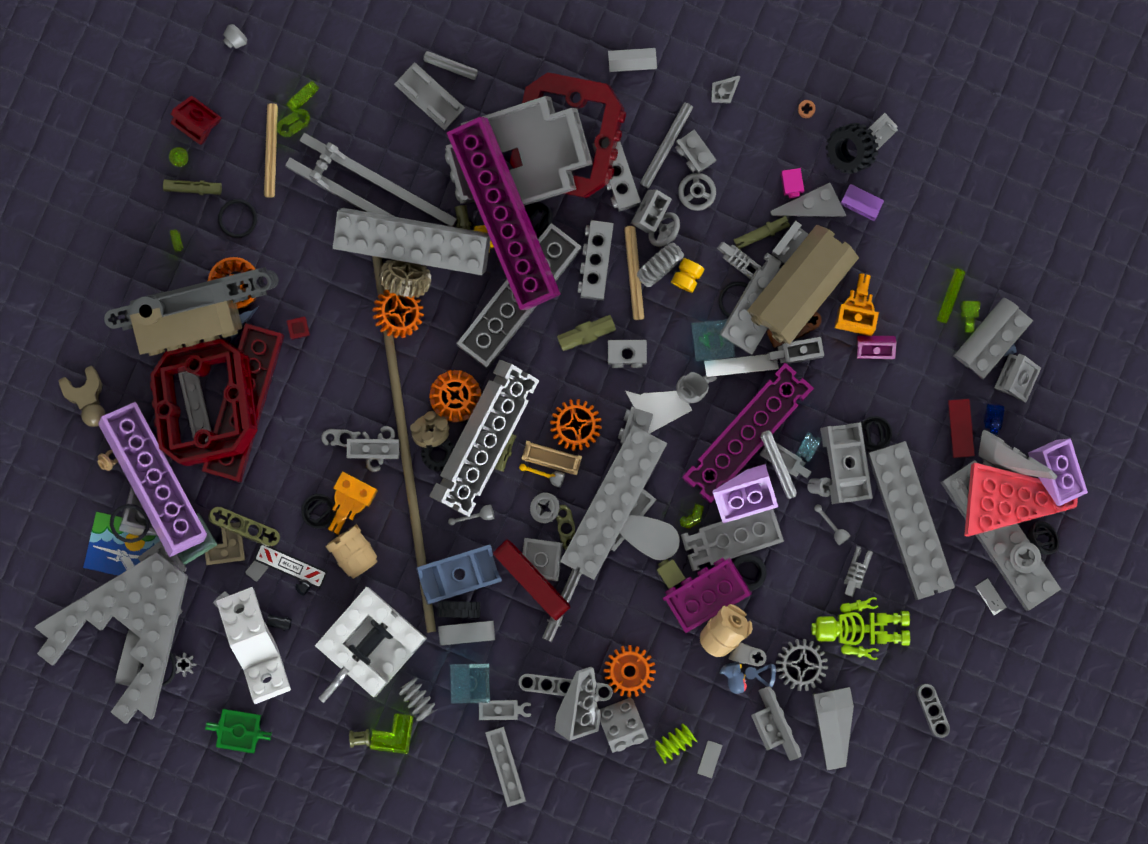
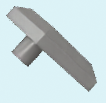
M740 76L712 83L711 102L731 103Z

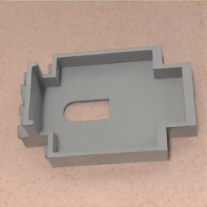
M544 96L482 116L488 118L502 153L516 148L519 150L523 166L509 171L524 206L576 190L572 171L593 164L578 110L576 108H569L555 113L551 97ZM446 145L445 159L451 168L450 177L456 186L455 195L457 200L460 201V204L475 202L452 145Z

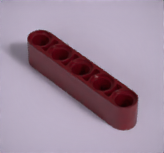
M506 539L493 552L501 564L554 620L557 621L571 608L561 594L510 540Z

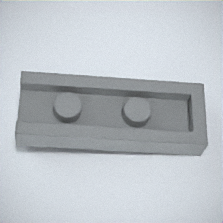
M347 439V459H399V439Z

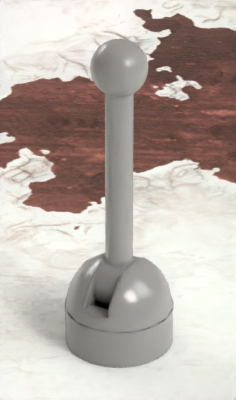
M491 504L485 505L480 510V513L470 515L469 517L450 518L448 523L449 525H454L456 522L481 517L484 520L495 519L494 511Z
M815 505V511L819 512L835 531L834 539L839 546L851 537L846 530L837 529L823 512L821 505Z

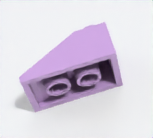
M1071 438L1055 440L1028 452L1029 457L1048 467L1058 476L1056 480L1038 477L1057 506H1061L1088 493Z
M766 464L747 469L713 490L723 523L778 507Z

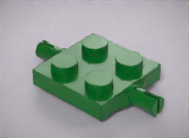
M222 709L221 719L218 724L207 722L206 725L208 726L205 727V730L217 731V748L253 754L259 739L270 741L271 737L268 736H272V732L261 731V715Z

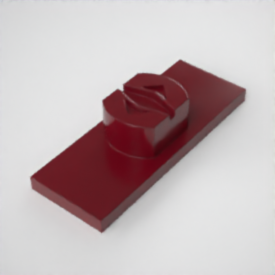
M948 400L953 458L975 456L970 400Z

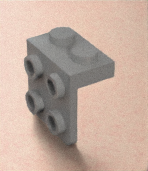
M632 698L600 709V722L612 753L623 751L626 747L640 744L648 739Z

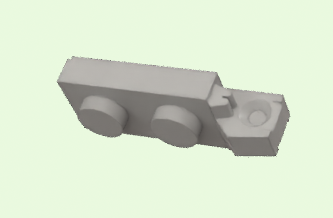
M776 443L788 473L791 476L797 477L800 474L808 478L811 471L803 467L805 462ZM764 447L760 456L771 462Z

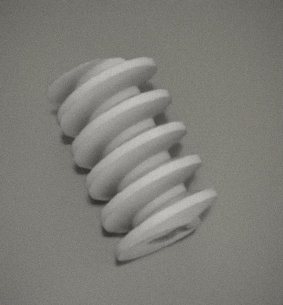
M415 677L401 687L402 690L399 695L406 694L403 701H411L408 708L415 707L412 714H419L416 720L421 721L436 710H432L435 703L428 704L431 697H423L427 691H419L422 684L415 685L418 679Z

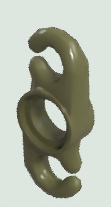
M559 505L560 510L566 511L565 517H556L560 540L563 543V548L566 550L568 547L567 541L572 540L575 534V525L571 510L566 505ZM562 524H571L572 531L569 534H564L561 531Z

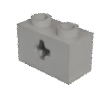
M657 189L648 190L631 224L646 233L655 232L672 199Z

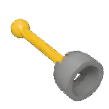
M520 464L519 466L521 471L526 470L550 478V482L556 487L561 488L565 477L563 472L555 471L552 474L529 468L525 464Z

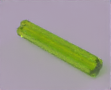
M957 268L954 271L937 318L939 322H948L965 275V271Z

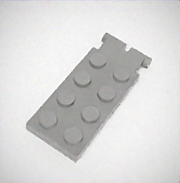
M766 253L764 256L766 262L762 269H757L719 334L749 354L754 353L768 327L758 326L753 323L747 310L779 272V267L782 261L769 253Z
M773 509L726 523L721 521L700 528V533L691 536L688 533L681 534L685 550H694L693 554L687 555L692 571L700 569L699 565L710 562V565H714L713 563L722 557L725 560L728 558L732 559L784 542Z

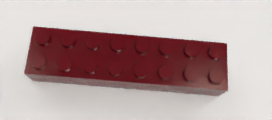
M245 323L238 349L249 357L258 428L284 335ZM224 397L213 431L217 435L235 431L232 403L228 402ZM255 436L243 454L204 462L202 471L241 483Z

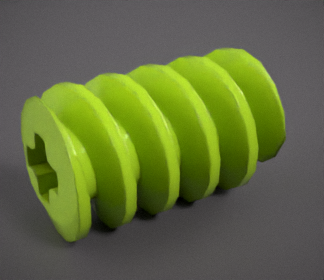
M681 724L682 731L675 728V735L669 732V739L664 736L661 737L662 744L655 741V749L665 764L667 763L666 757L671 760L673 759V752L676 755H680L679 748L686 751L685 744L692 747V740L697 742L686 725Z

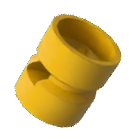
M683 258L679 265L680 272H675L671 283L687 292L693 293L697 285L696 279H700L705 269L701 265Z

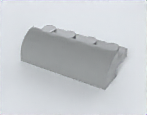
M1002 298L954 354V357L984 379L1033 320L1012 301Z

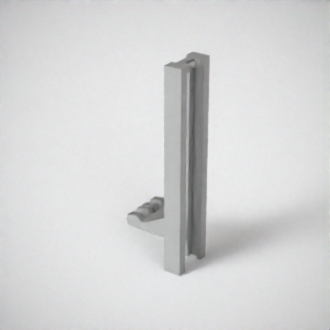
M306 133L302 135L300 142L321 153L320 160H317L315 169L312 170L292 158H289L285 165L289 170L362 211L393 216L324 177L322 173L324 170H327V164L334 160L448 226L454 227L457 222L455 217L348 158L338 150V147L330 142L325 145Z

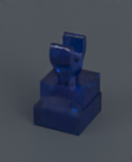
M987 404L984 416L985 428H990V433L998 435V430L1002 428L1004 406Z

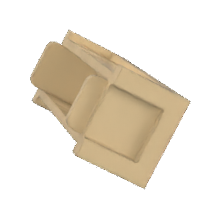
M526 441L521 460L577 476L582 456Z

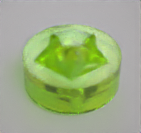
M176 147L170 151L169 160L174 166L183 167L187 164L189 155L185 149Z

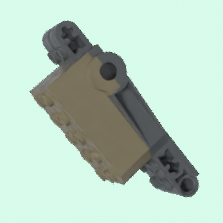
M263 267L167 292L143 296L130 301L128 306L109 310L105 314L104 322L112 329L122 327L124 331L133 328L140 355L148 353L149 356L163 353L165 348H167L168 352L183 348V344L186 347L201 343V339L204 342L220 338L219 335L221 334L223 338L238 334L237 330L243 328L236 302L249 299L248 295H251L252 298L267 295V290H271L278 285L279 278L274 271ZM264 277L267 279V285L263 282ZM248 283L247 288L240 289V285ZM125 314L124 319H118V316Z

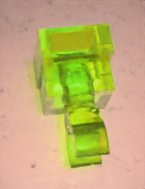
M961 301V317H966L965 332H974V317H979L980 301Z

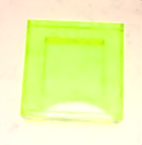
M176 229L170 230L174 250L176 252L183 250L180 232Z

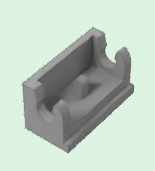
M886 113L868 128L873 131L871 133L873 136L876 135L877 139H875V142L879 145L876 150L898 131V126Z

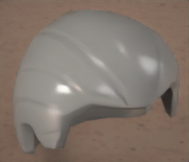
M690 372L686 376H682L677 382V394L686 403H696L705 397L708 393L709 382L715 381L717 376L707 377L705 375L702 377L695 372Z

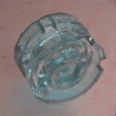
M807 432L796 455L799 457L803 456L806 461L810 462L820 444L821 438L818 436L815 438L812 436V433Z

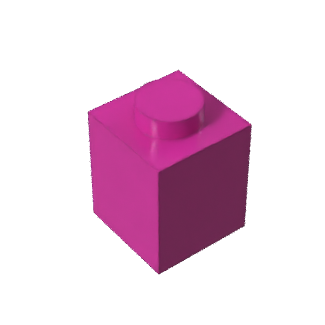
M801 168L781 171L784 196H789V198L800 197V194L804 192Z

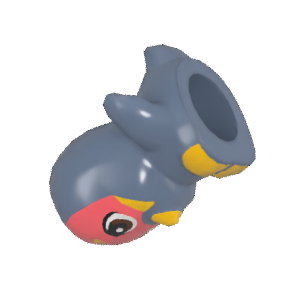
M739 662L723 665L719 672L727 676L728 687L734 694L743 693L747 688L746 675L741 672L742 664Z

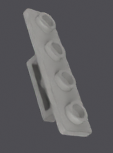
M771 686L760 689L759 693L766 708L751 716L766 750L782 744L790 761L800 758L799 745L793 738L792 730L787 724L784 712L776 700L775 692Z

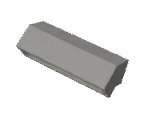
M656 48L608 51L609 72L657 69Z

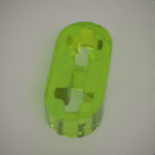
M310 81L286 105L292 112H295L319 90V87L314 81Z
M304 109L296 110L278 122V133L283 137L295 134L309 125L311 121L310 114ZM299 114H302L303 116L307 115L305 117L306 121L303 123L302 121H298L297 123H295L294 121L299 119ZM284 123L286 125H290L291 123H293V125L289 127V132H281V129L283 128L282 125Z

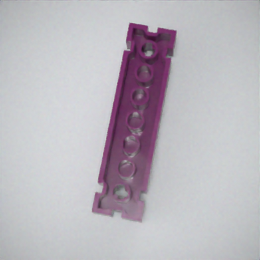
M783 364L774 375L776 381L773 383L769 380L697 460L700 463L697 469L692 466L682 477L692 488L697 485L702 489L699 494L710 504L715 499L713 490L734 478L764 445L761 433L769 430L773 434L798 407L796 400L799 398L803 401L814 389L803 378L798 381L794 377L797 372L788 364ZM784 386L786 388L788 386L790 388V395L787 393L784 395L781 387ZM706 471L708 473L710 471L713 472V481L705 479L706 475L704 473Z

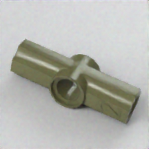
M608 315L596 321H589L578 325L575 329L558 335L557 338L562 351H567L578 345H586L596 341L598 337L616 331L611 315Z

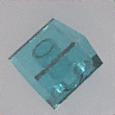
M450 664L451 703H490L489 664Z

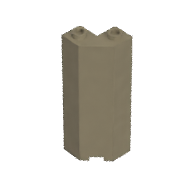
M816 225L747 310L751 316V321L758 326L768 327L773 333L772 337L780 343L783 341L790 344L859 259L849 244L846 242L842 244L834 238L835 233L830 229Z

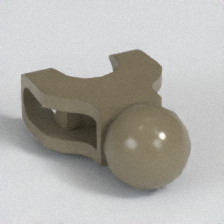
M91 365L85 369L87 381L82 387L74 388L66 377L59 379V385L64 397L73 404H77L82 411L81 417L84 424L96 427L99 426L101 417L106 414L104 408L99 405L98 399L103 385L96 369Z

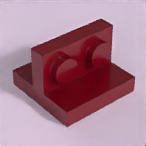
M190 96L173 108L171 112L173 116L171 124L200 145L205 142L211 129L219 124L222 117L193 96Z

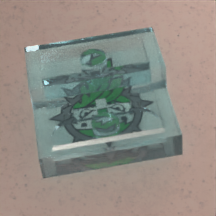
M728 319L691 323L696 361L735 357L734 344L719 335Z

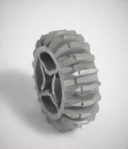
M669 243L639 269L637 277L646 287H651L683 259L684 253L675 243Z
M798 639L795 640L796 646L788 642L790 649L782 647V650L786 653L784 655L778 653V656L783 659L782 661H776V664H781L782 668H776V671H783V674L779 675V679L786 677L787 679L783 684L787 685L789 682H792L790 689H793L796 684L797 691H801L802 685H804L805 691H808V684H811L812 688H816L814 681L816 680L821 684L822 681L818 678L819 675L826 677V674L822 673L821 670L828 669V666H822V662L828 661L827 658L821 659L820 657L825 652H817L820 649L819 645L813 649V641H810L807 646L806 639L802 640V645H800ZM801 649L797 660H787L793 651ZM806 650L814 654L817 664L808 662ZM802 657L805 664L811 665V667L804 668L803 671L797 665H792V663L800 662ZM786 666L794 667L797 670V680L788 674ZM808 669L816 670L812 678L803 681L804 674Z

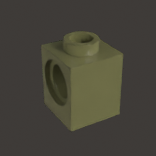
M666 559L658 564L660 568L657 569V572L668 589L686 579L673 559L671 561Z

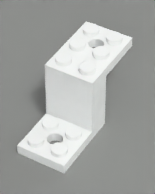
M253 587L217 600L229 645L244 670L254 704L290 691L291 688L277 644L264 622ZM239 608H244L243 612L236 613ZM272 677L268 683H263L265 678Z

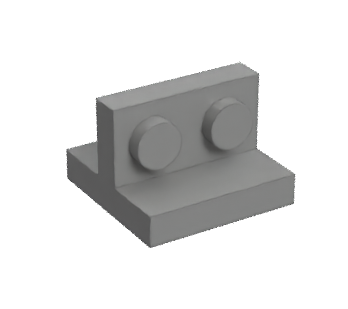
M1009 353L994 388L1026 403L1041 367L1024 355L1018 354L1016 356Z

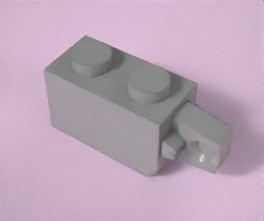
M821 337L794 341L790 344L784 343L782 346H778V351L769 352L770 361L780 359L781 364H791L824 357Z

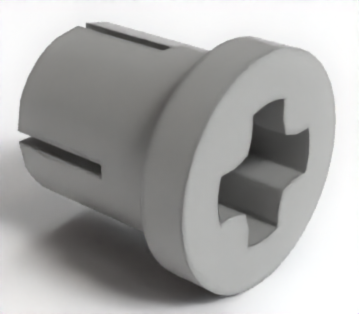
M812 478L809 480L808 483L811 484H808L807 487L810 493L819 494L822 497L830 496L829 485H832L830 478Z

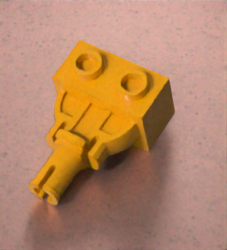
M859 274L856 292L851 290L849 298L839 307L834 328L872 336L876 330L879 312H875L872 303L873 295L869 294L868 296L871 276L866 275L864 279L865 274Z
M343 471L333 488L336 491L334 495L335 505L332 510H337L328 527V530L332 532L334 530V533L338 535L348 516L349 519L353 520L355 514L361 512L365 506L369 507L378 491Z

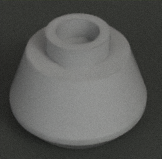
M234 24L227 26L223 34L225 37L223 42L230 49L232 47L237 49L247 44V38Z

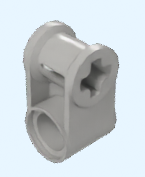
M739 643V646L730 652L728 659L743 664L762 666L766 661V654L761 649ZM760 652L763 661L760 660L758 663H755L752 655Z

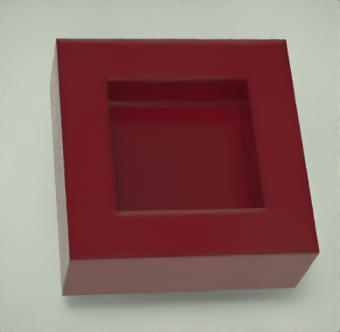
M306 316L287 320L291 340L310 336Z

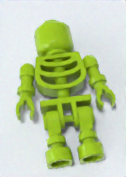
M871 597L866 601L856 600L855 603L841 605L840 610L844 614L838 615V621L832 616L817 617L815 623L811 625V633L816 636L819 642H832L838 637V642L844 644L841 647L843 654H853L859 658L865 656L871 660H877V657H871V654H868V652L871 653L873 650L878 652V649H864L863 646L852 647V645L860 644L864 633H869V644H875L876 634L877 644H887V642L898 644V642H901V646H909V630H901V634H898V632L888 634V631H884V626H888V623H893L894 625L900 623V626H909L910 613L909 611H900V615L898 613H893V615L877 613L876 623L874 613H869V625H864L861 615L851 611L858 610L860 612L865 608L876 609L878 605L872 607L867 605V603L877 598ZM853 616H855L859 620V625L855 624ZM846 617L849 618V620H850V622H851V625H850V624L848 625V621H847ZM875 626H880V631H875ZM848 633H851V636H850L849 640L846 641V640H847V637H848ZM856 633H860L859 638L853 642Z

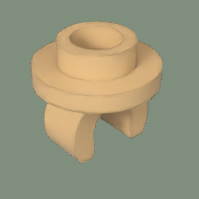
M112 450L107 451L106 454L101 453L98 455L97 462L101 469L110 471L117 464V458L115 460L109 458L113 452Z

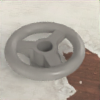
M692 173L681 181L678 188L679 199L685 207L691 210H704L715 200V184L705 174ZM693 179L690 194L684 196L685 185ZM699 179L708 183L711 191L710 194L705 192V186L699 183ZM699 188L701 193L695 194L694 189ZM703 197L707 199L701 205H694L689 202L693 198Z
M667 212L664 214L661 221L666 218H672L674 221L669 224L660 222L657 240L654 238V232L648 234L652 245L662 247L675 240L680 229V219L675 213Z

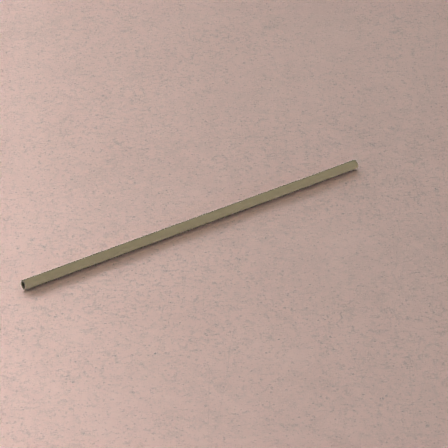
M372 256L377 294L384 295L383 291L385 289L381 285L379 277L381 267H383L382 258ZM388 301L385 305V312L389 311ZM385 330L383 335L417 567H420L427 563L393 333L387 336V330ZM420 584L427 633L436 632L433 604L427 605Z

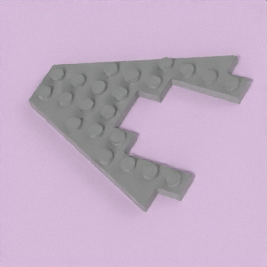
M160 553L153 554L37 624L35 628L48 638L37 654L50 665H55L86 621H89L99 630H103L111 618L115 617L141 638L130 652V655L144 666L114 706L111 713L125 724H128L137 710L141 711L149 719H153L188 575Z

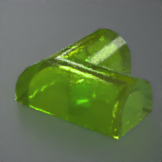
M394 713L392 732L372 730L370 749L409 754L414 716Z

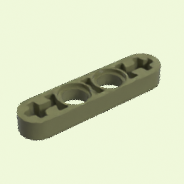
M215 507L208 514L209 521L212 524L262 545L271 547L278 544L280 540V535L275 529L222 507ZM220 511V516L227 517V514L230 515L226 520V525L223 524L225 522L223 519L216 521L213 513ZM232 518L239 519V528L235 529L231 526L230 521ZM250 525L257 527V535L251 536L248 533ZM262 529L265 530L263 534L269 535L273 533V538H275V541H271L269 543L268 538L265 536H262L261 539H259V537L262 534Z

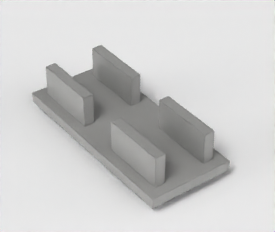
M415 62L394 84L444 131L465 109L464 106Z

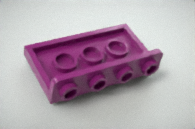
M722 557L713 563L715 567L710 570L706 567L697 572L698 577L693 580L689 577L682 581V586L678 589L674 586L665 591L666 596L662 599L668 603L685 633L716 616L723 606L734 605L752 594L730 558L725 560Z

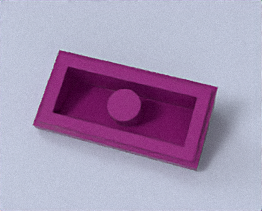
M857 336V359H895V336Z

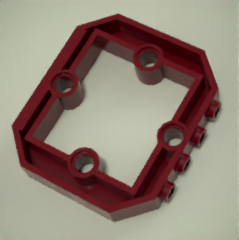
M547 72L525 87L522 103L541 98L544 93L566 97V102L576 109L583 108L588 101L606 105L600 134L594 140L597 149L591 177L589 179L573 175L576 190L563 193L588 198L609 184V180L613 178L614 168H612V165L618 156L616 146L622 137L620 127L621 123L625 121L626 112L608 84ZM579 93L581 99L579 102L574 103L573 96ZM608 138L610 144L608 147L603 148L602 141ZM518 148L512 150L510 164L513 169L523 166Z
M221 338L165 352L150 374V388L153 392L152 406L155 409L154 424L157 428L158 436L156 440L159 444V449L177 463L185 466L243 454L258 431L249 357L230 342ZM227 362L229 385L224 390V398L232 403L235 431L217 435L214 432L200 429L195 433L194 441L181 443L178 421L181 410L176 404L173 374L187 371L196 376L204 377L209 373L211 365Z

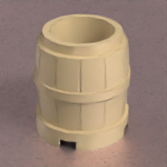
M357 524L325 546L329 553L332 552L338 562V566L343 569L348 577L351 576L352 579L378 562L376 559L377 555L372 549L370 542L360 533L361 529Z
M729 604L727 607L723 606L701 631L700 642L702 647L715 657L726 656L751 634L753 630L751 620L747 621L745 618L747 614L739 607Z

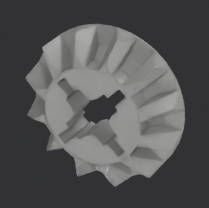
M550 493L538 494L530 505L532 517L544 524L553 522L558 517V512L561 509L559 500ZM540 504H549L548 508L551 510V512L545 511L543 513L544 509L540 506Z
M1022 542L1015 545L1010 552V562L1017 571L1030 573L1040 565L1041 553L1034 544ZM1028 550V557L1033 561L1023 563L1022 558L1018 554L1024 555Z

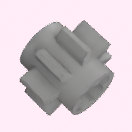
M183 653V658L175 656L178 660L176 663V674L183 672V677H186V672L194 673L192 667L197 666L196 663L192 662L194 656L187 658L186 653ZM184 659L186 663H189V667H186L185 670L184 667H180V663H183Z

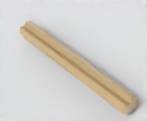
M274 103L267 105L264 196L267 198L275 196L278 106Z
M627 226L624 228L633 319L642 320L644 319L641 282L637 277L639 259L635 226Z

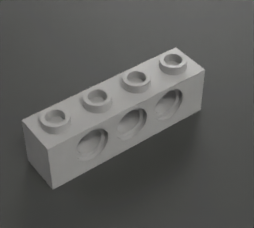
M605 138L602 141V147L606 148L609 146L610 141L608 138ZM617 142L618 156L616 161H613L612 168H619L621 174L613 176L606 187L607 190L612 191L613 197L610 198L613 207L618 208L620 212L640 205L641 201L621 142ZM593 143V144H592V145H593V149H594V152H595V154H596V149H597V148L595 147V144ZM624 185L627 188V192L619 194L616 190L617 187Z
M591 220L590 225H586L585 236H588V244H584L582 254L586 255L585 263L581 262L580 274H584L583 282L579 281L578 293H581V298L604 301L613 223ZM595 237H600L603 240V244L595 246L592 240ZM598 256L601 262L598 265H593L590 263V258ZM589 275H596L598 282L590 284L587 280Z

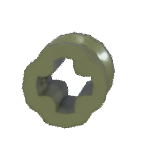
M369 729L362 732L350 730V748H353L354 745L370 746Z

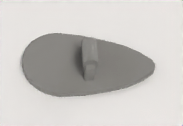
M629 515L620 531L622 537L632 546L655 560H666L672 557L679 547L680 539L676 529L672 525L658 519Z

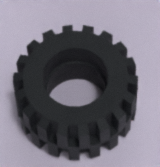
M851 123L839 127L831 132V137L827 139L826 142L829 143L825 149L828 150L827 158L830 157V164H834L836 170L841 169V173H856L870 167L871 163L875 162L876 158L874 156L878 155L876 148L879 145L875 142V139H877L876 135L873 136L871 134L873 131L871 129L867 130L866 125ZM848 139L852 140L857 147L856 158L848 151Z

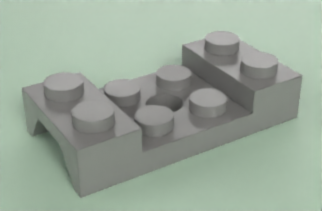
M861 422L820 428L823 447H827L832 477V485H829L832 504L872 499ZM846 458H849L851 460L852 464L850 468H848L845 464Z

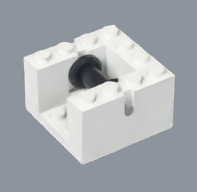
M366 587L315 645L342 669L319 696V699L324 703L347 675L371 696L376 697L427 638L373 590Z

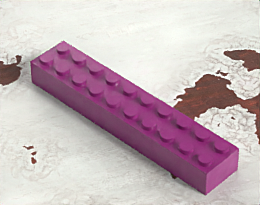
M478 117L447 132L519 309L528 310L561 295L488 118Z

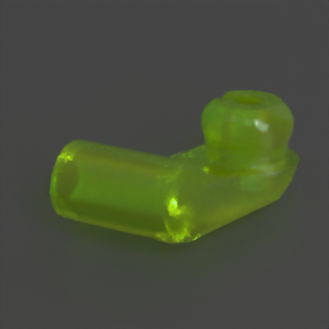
M695 504L693 514L681 518V526L691 528L700 523L704 506Z

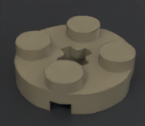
M429 411L424 416L418 418L410 426L414 442L418 446L426 448V445L436 447L442 444L449 436L448 431L450 427L444 416L440 417L434 411Z

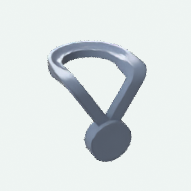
M768 664L758 670L748 667L745 669L744 674L747 679L757 678L766 687L771 686L772 688L775 682L776 667L774 664ZM771 668V679L767 683L758 673Z

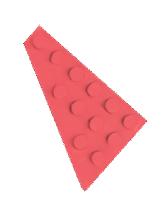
M973 463L971 464L964 536L969 537L1074 509L1077 507L1078 498L1057 506L1039 478Z

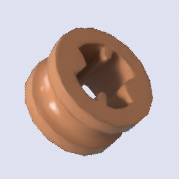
M810 100L802 101L798 107L799 115L802 118L812 117L815 113L814 103ZM806 104L809 105V108H812V111H809L808 114H805L801 109Z

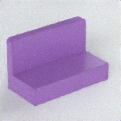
M850 184L841 201V205L875 221L884 200Z

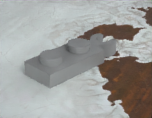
M518 700L479 701V720H518V714L530 717L531 713L527 714L523 709L525 706H531V703L526 702L518 706Z

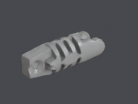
M721 242L717 247L724 254L722 258L750 280L754 274L746 269L748 265L752 266L755 270L762 269L759 264L733 244L729 246L725 242Z
M856 547L844 584H847L845 595L853 597L856 588H861L873 553L872 551L868 550L864 563L861 564L857 562L861 554V548Z

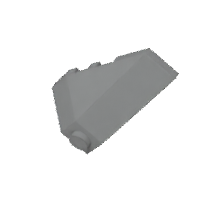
M983 430L978 455L984 461L983 465L1056 480L1058 477L1048 467L1031 457L1026 459L1027 456L1020 452V450L1015 447L1012 450L1009 445L1004 443V440Z
M131 487L126 504H134L143 508ZM125 508L119 531L140 536L146 526L144 516L134 508ZM150 522L149 531L146 535H157Z
M593 667L576 671L556 715L554 731L569 741L598 732L601 713L600 709L597 708L599 699L595 694L596 680Z
M847 687L812 694L826 769L832 770L846 767L854 708L851 689Z

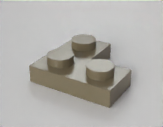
M240 522L230 523L235 529L240 526ZM221 528L223 544H217V546L205 552L206 565L244 561L243 537Z

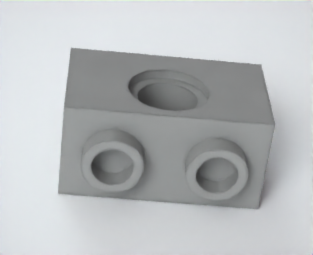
M608 340V365H612V368H623V365H631V368H643V365L647 364V340ZM629 349L632 351L633 356L630 359H625L622 357V352Z

